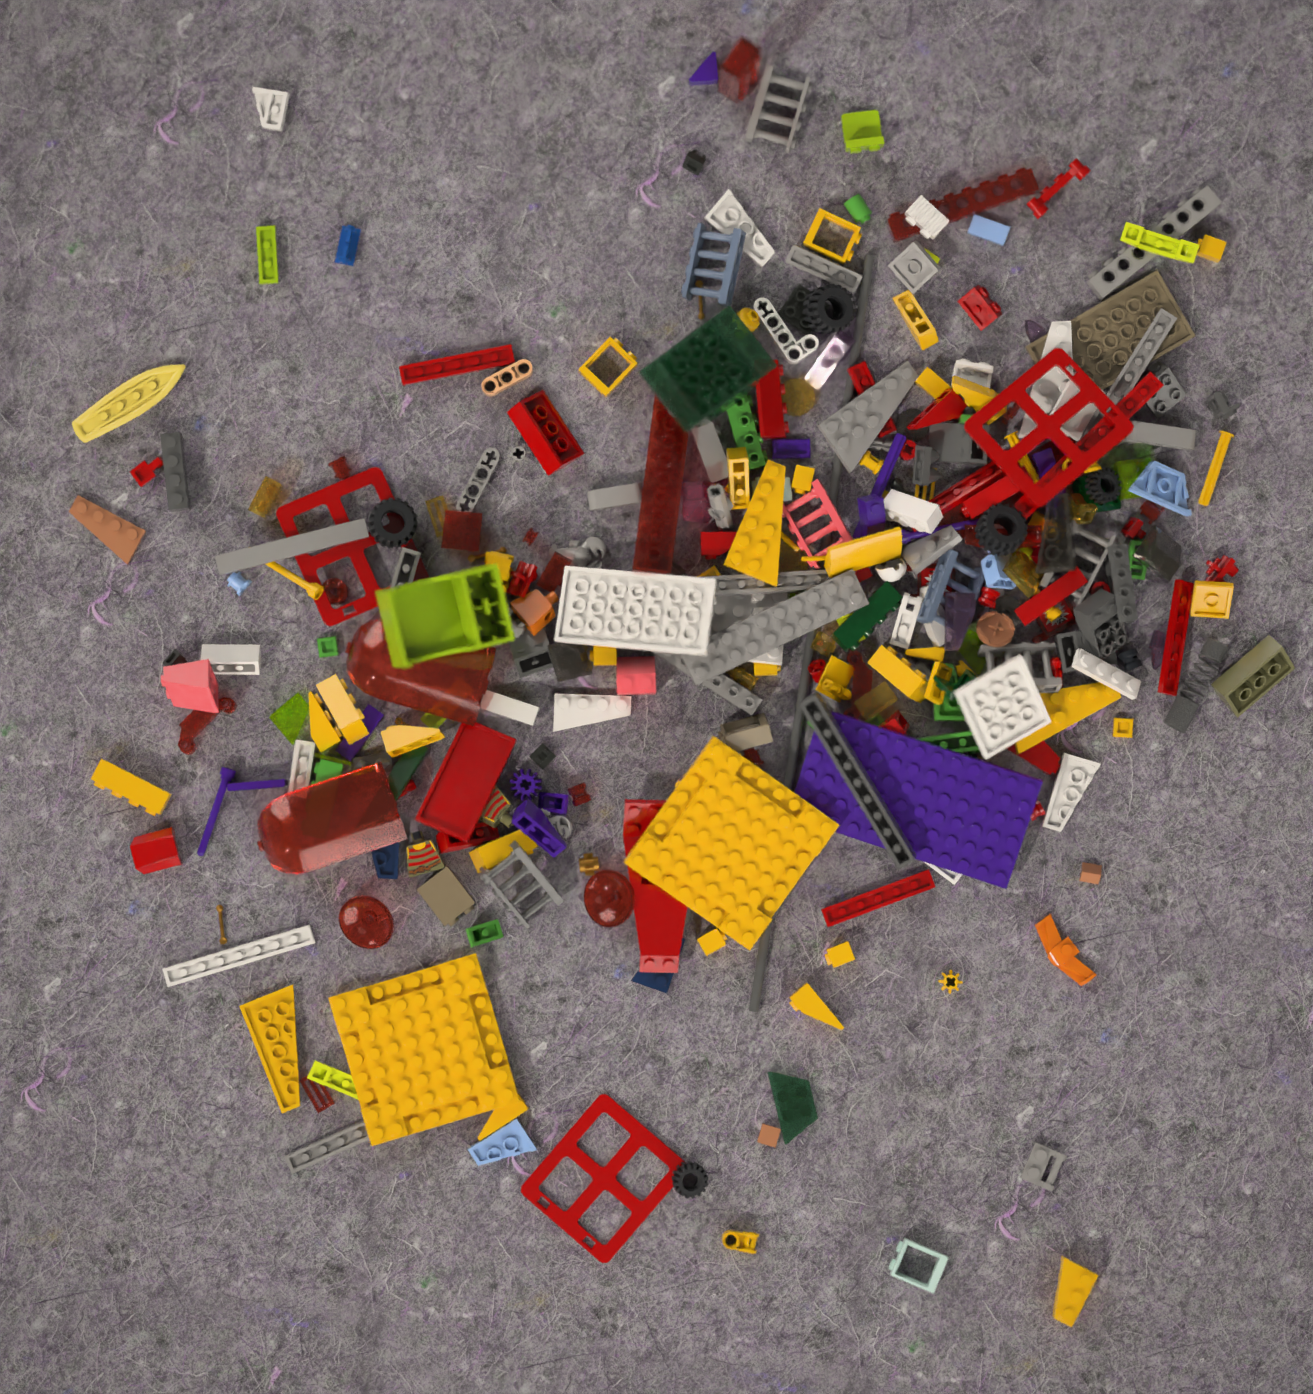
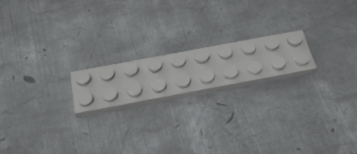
M853 569L709 636L707 656L680 655L695 686L858 610L868 605L869 602Z

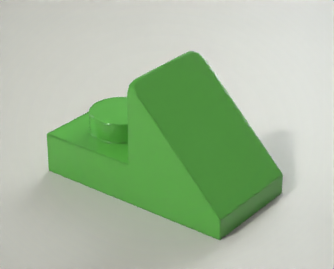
M498 919L466 929L471 947L503 938Z

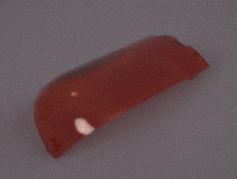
M375 619L358 628L353 635L352 641L347 642L345 653H348L346 659L347 673L353 684L364 693L380 700L474 726L481 708L482 696L485 695L489 680L487 678L493 667L496 648L488 646L473 651L431 658L405 668L393 667L382 619Z
M382 762L286 793L272 800L262 810L257 821L260 838L257 844L260 852L264 851L266 859L273 868L283 873L291 874L311 872L407 839Z

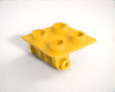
M831 655L815 690L839 703L841 699H851V691L846 688L855 671V667Z

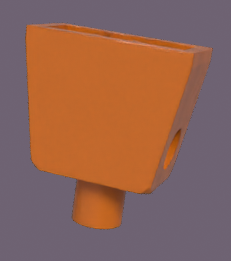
M535 589L527 593L524 598L520 597L510 602L513 613L525 624V627L531 634L535 636L555 617L552 605L558 602L559 598L554 591L544 597L539 590Z

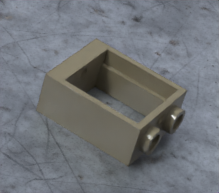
M764 713L721 724V731L718 732L720 741L736 752L773 742L770 727Z

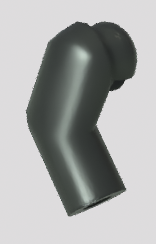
M894 478L890 484L891 489L914 497L915 492L906 491L901 479Z

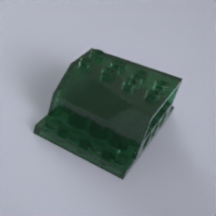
M729 305L642 368L638 374L684 432L688 433L696 426L700 428L712 422L738 403L758 385L761 378L775 369L777 364Z

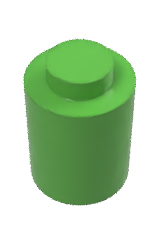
M860 194L853 196L844 203V206L856 223L864 224L871 219L869 215L872 212Z

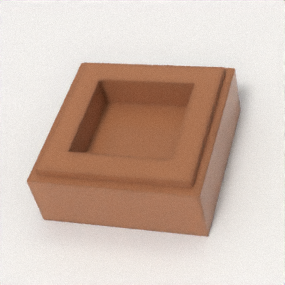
M762 1123L757 1142L776 1147L781 1129Z

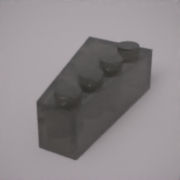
M1057 494L1047 502L1035 574L1077 571L1071 494Z

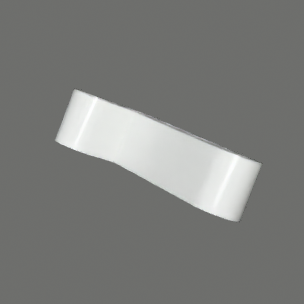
M760 297L755 301L753 310L758 313L760 322L788 363L797 364L817 350L819 341L816 336L808 334L796 341L767 298ZM759 303H761V305L766 304L765 311L768 315L765 317V319L763 318L765 316V312L762 309L758 310ZM771 318L776 319L778 325L774 328L767 324V321ZM785 334L788 336L789 341L787 343H780L778 336ZM806 340H813L815 347L808 349L804 343ZM796 350L799 353V357L791 359L789 352Z

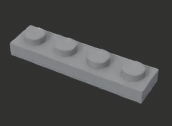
M793 244L785 261L828 282L841 285L842 288H846L853 293L856 292L863 275L795 244Z

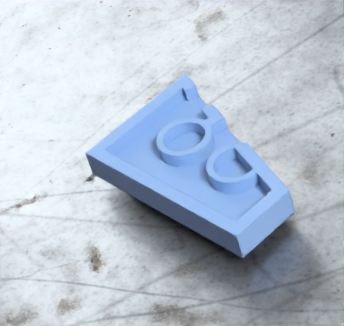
M517 1117L467 1148L478 1166L537 1150Z

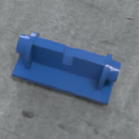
M342 225L335 263L354 266L361 229L355 228L352 225Z

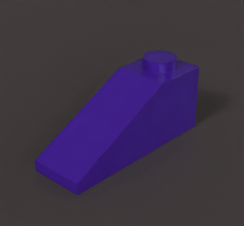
M876 494L858 497L861 536L865 537L884 531L886 518L884 499Z
M529 799L525 800L515 809L511 823L553 858L567 847V844L543 811Z

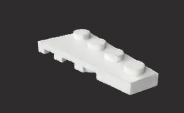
M728 189L704 219L722 234L730 235L733 233L734 228L742 229L746 233L743 252L763 268L775 254V251L746 214L730 189Z
M555 693L553 732L631 716V696Z
M1063 753L1042 827L1059 832L1062 831L1075 806L1083 796L1085 789L1093 779L1095 772L1100 767V763Z

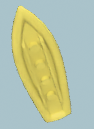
M184 364L160 366L147 370L124 382L72 422L75 434L82 442L86 443L143 414L160 402L174 388L186 366Z

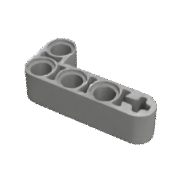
M1131 421L1134 426L1132 433L1120 442L1194 450L1196 430Z

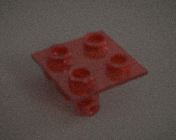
M445 510L441 548L467 550L470 552L479 551L483 513Z

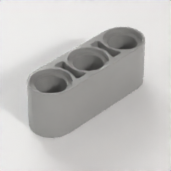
M642 483L587 492L590 511L645 502Z

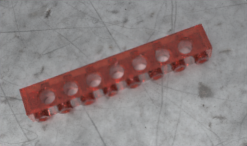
M1026 167L1016 170L1013 175L1003 174L998 176L996 181L990 182V180L979 183V187L972 189V186L962 189V193L954 195V192L944 195L942 200L936 201V199L929 200V203L938 211L940 206H946L949 213L944 216L949 219L948 224L974 214L976 215L1033 195L1039 191L1032 168L1026 170ZM1018 181L1021 187L1013 189L1011 182ZM993 188H1001L1003 194L1000 196L995 195ZM975 194H983L985 200L983 202L976 201ZM964 200L967 207L959 208L957 201ZM900 211L890 214V218L886 220L893 243L921 234L919 232L921 229L916 224L911 227L903 225V220L907 216L904 215L905 213L900 214Z

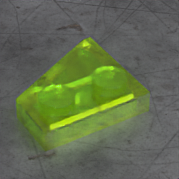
M967 628L963 638L954 639L952 643L973 671L980 675L986 663V657H978L977 653L980 646L985 643L979 639L976 632Z
M298 692L269 716L271 721L292 745L295 744V740L309 713V704Z

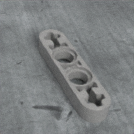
M488 448L483 452L460 496L456 510L461 516L471 515L500 460V454L495 448ZM495 452L496 460L492 459L489 464L493 466L492 469L481 464L483 461L487 463V453ZM481 468L488 471V476L485 479H480L477 476V472ZM472 485H476L479 488V493L476 496H471L468 493V489ZM467 495V497L475 501L474 503L470 501L468 504L470 510H465L463 513L461 512L462 508L460 505L466 503L467 499L464 496Z

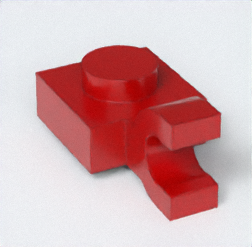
M157 457L150 464L144 460L132 469L130 474L139 486L143 487L157 477L154 471L163 466V460L161 457Z

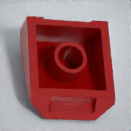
M174 827L134 837L130 845L135 869L142 874L183 864L175 839Z

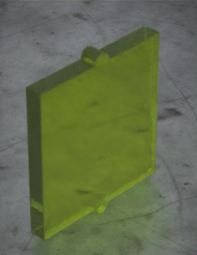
M318 753L314 754V757L351 765V762Z

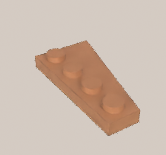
M77 495L69 510L70 514L127 565L130 563L146 533L145 530Z

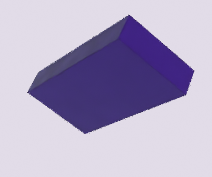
M772 439V459L811 458L810 439Z

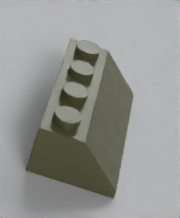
M1268 635L1223 675L1217 678L1211 686L1219 698L1238 718L1291 673L1295 667L1283 646Z

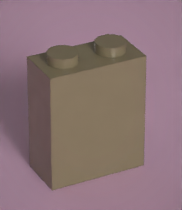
M446 866L417 889L444 926L449 924L451 927L460 920L458 918L460 914L464 912L467 915L475 908L473 906L476 903L449 866Z

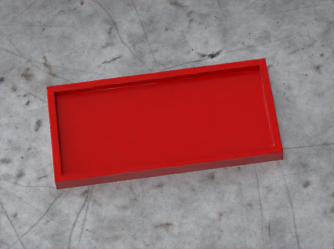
M464 717L415 820L468 843L517 740Z

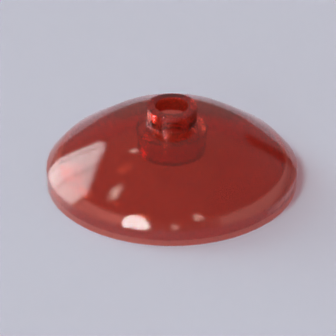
M610 869L601 870L592 875L584 889V905L591 919L604 927H616L629 919L635 904V895L629 880L622 873Z
M366 895L352 897L344 903L339 912L340 928L345 937L356 946L365 949L380 948L393 935V916L387 906L374 897Z

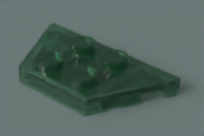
M768 1071L782 1136L786 1145L818 1119L809 1080Z

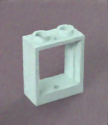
M904 1237L903 1242L899 1241L896 1252L898 1254L896 1259L892 1258L889 1264L890 1275L934 1293L949 1257ZM908 1245L937 1257L928 1283L897 1271Z

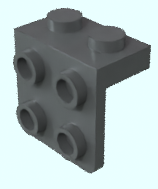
M1160 361L1152 364L1135 384L1136 386L1151 371L1164 385L1146 402L1157 418L1165 414L1186 395L1170 368Z

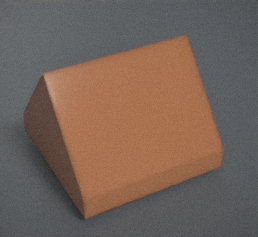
M1082 862L1079 881L1099 884L1102 865Z

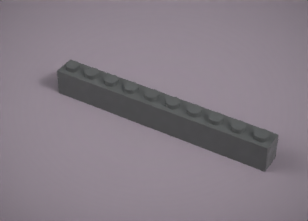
M817 691L801 700L799 704L897 868L900 870L914 862L917 854L820 693Z

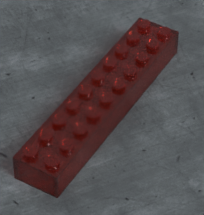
M656 383L632 572L671 575L694 387Z

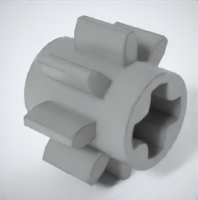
M516 442V447H509L511 454H508L507 458H513L511 464L519 462L521 467L524 460L529 462L526 455L531 452L524 450L526 444L520 447ZM516 450H520L521 453H524L523 455H521V459H518L517 456H513V454H516Z

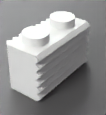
M922 195L904 214L907 216L905 218L906 221L912 226L916 224L921 229L919 232L926 239L930 237L933 240L949 223V219Z

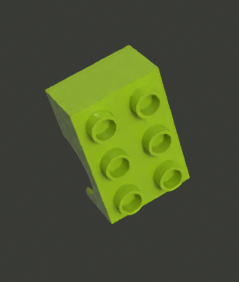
M484 564L375 591L393 667L405 668L431 658L473 651L515 640L498 564Z

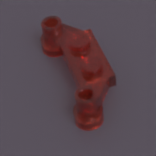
M851 651L847 655V662L853 667L851 707L845 710L843 715L847 716L848 713H852L854 718L858 719L859 715L871 706L873 669H869L866 666L860 652ZM855 655L858 659L857 662H852L851 656Z
M226 697L219 699L218 713L193 710L179 724L181 733L178 747L181 752L186 755L193 754L196 751L194 738L220 712H225L226 714L234 713L237 708L236 702Z

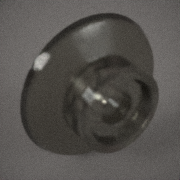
M914 408L901 412L895 423L896 432L906 436V440L919 442L924 439L929 432L930 426L908 430L907 426L922 412Z
M1001 596L996 599V607L989 608V612L997 611L1000 614L1004 610H1008L1010 613L1008 617L1013 621L1015 627L1021 622L1014 612L1021 604L1014 597Z

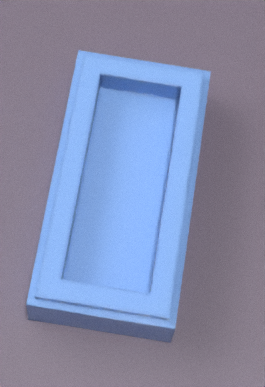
M974 214L967 233L1003 246L1010 227Z

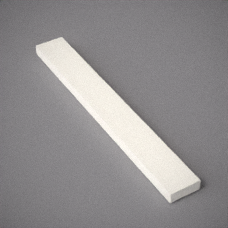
M307 925L163 968L162 970L167 987L316 942L311 925Z

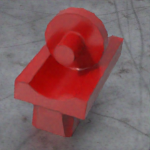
M1225 555L1221 560L1219 558H1216L1214 562L1208 560L1206 565L1209 568L1205 572L1208 577L1205 581L1226 582L1223 580L1226 574L1233 577L1239 571L1234 564L1236 561Z
M520 561L516 571H511L509 574L513 578L506 592L524 598L527 593L531 592L529 586L538 576L536 572L538 567Z

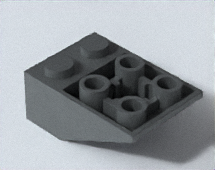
M937 423L930 425L929 447H932L940 455L935 462L985 466L987 464V454L966 433L964 424ZM983 425V428H984V429L987 431V433L989 434V428H990V426H989V425Z
M1100 589L1073 608L1078 627L1099 659L1104 660L1128 642L1124 623L1118 621L1115 595Z
M519 619L514 620L517 624L521 623ZM524 626L525 631L523 635H520L519 638L515 637V640L508 641L521 679L557 667L544 628L533 636Z
M1081 630L1054 636L1057 655L1061 659L1062 673L1078 671L1071 667L1077 649L1081 648L1096 656ZM1116 651L1103 661L1111 665L1118 664Z

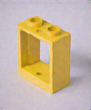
M819 208L803 242V246L844 265L846 260L850 262L854 251L851 249L854 243L858 244L862 236V233H859L861 227ZM823 219L853 232L843 256L812 243Z
M611 337L578 369V372L605 398L638 366L636 362L637 357L630 351L627 353L622 348L624 345L617 338L613 340ZM611 346L630 365L607 387L588 368Z

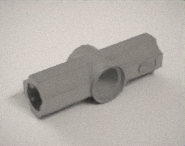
M719 484L711 485L707 490L711 504L708 512L715 519L719 531H731L734 527L730 512L733 504L726 497L723 486Z

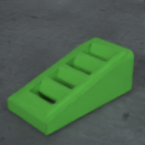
M1130 538L1128 549L1130 569H1141V573L1131 572L1132 579L1145 580L1151 544L1149 540ZM1135 545L1144 546V549H1136ZM1134 553L1143 554V557H1137L1133 555ZM1132 561L1142 562V565L1132 564Z

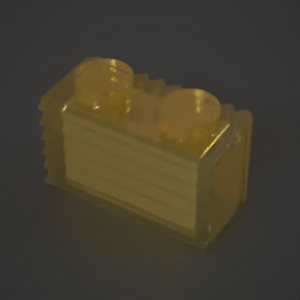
M265 476L248 510L263 519H268L267 516H269V512L273 509L274 502H277L276 499L280 495L279 492H282L283 485Z

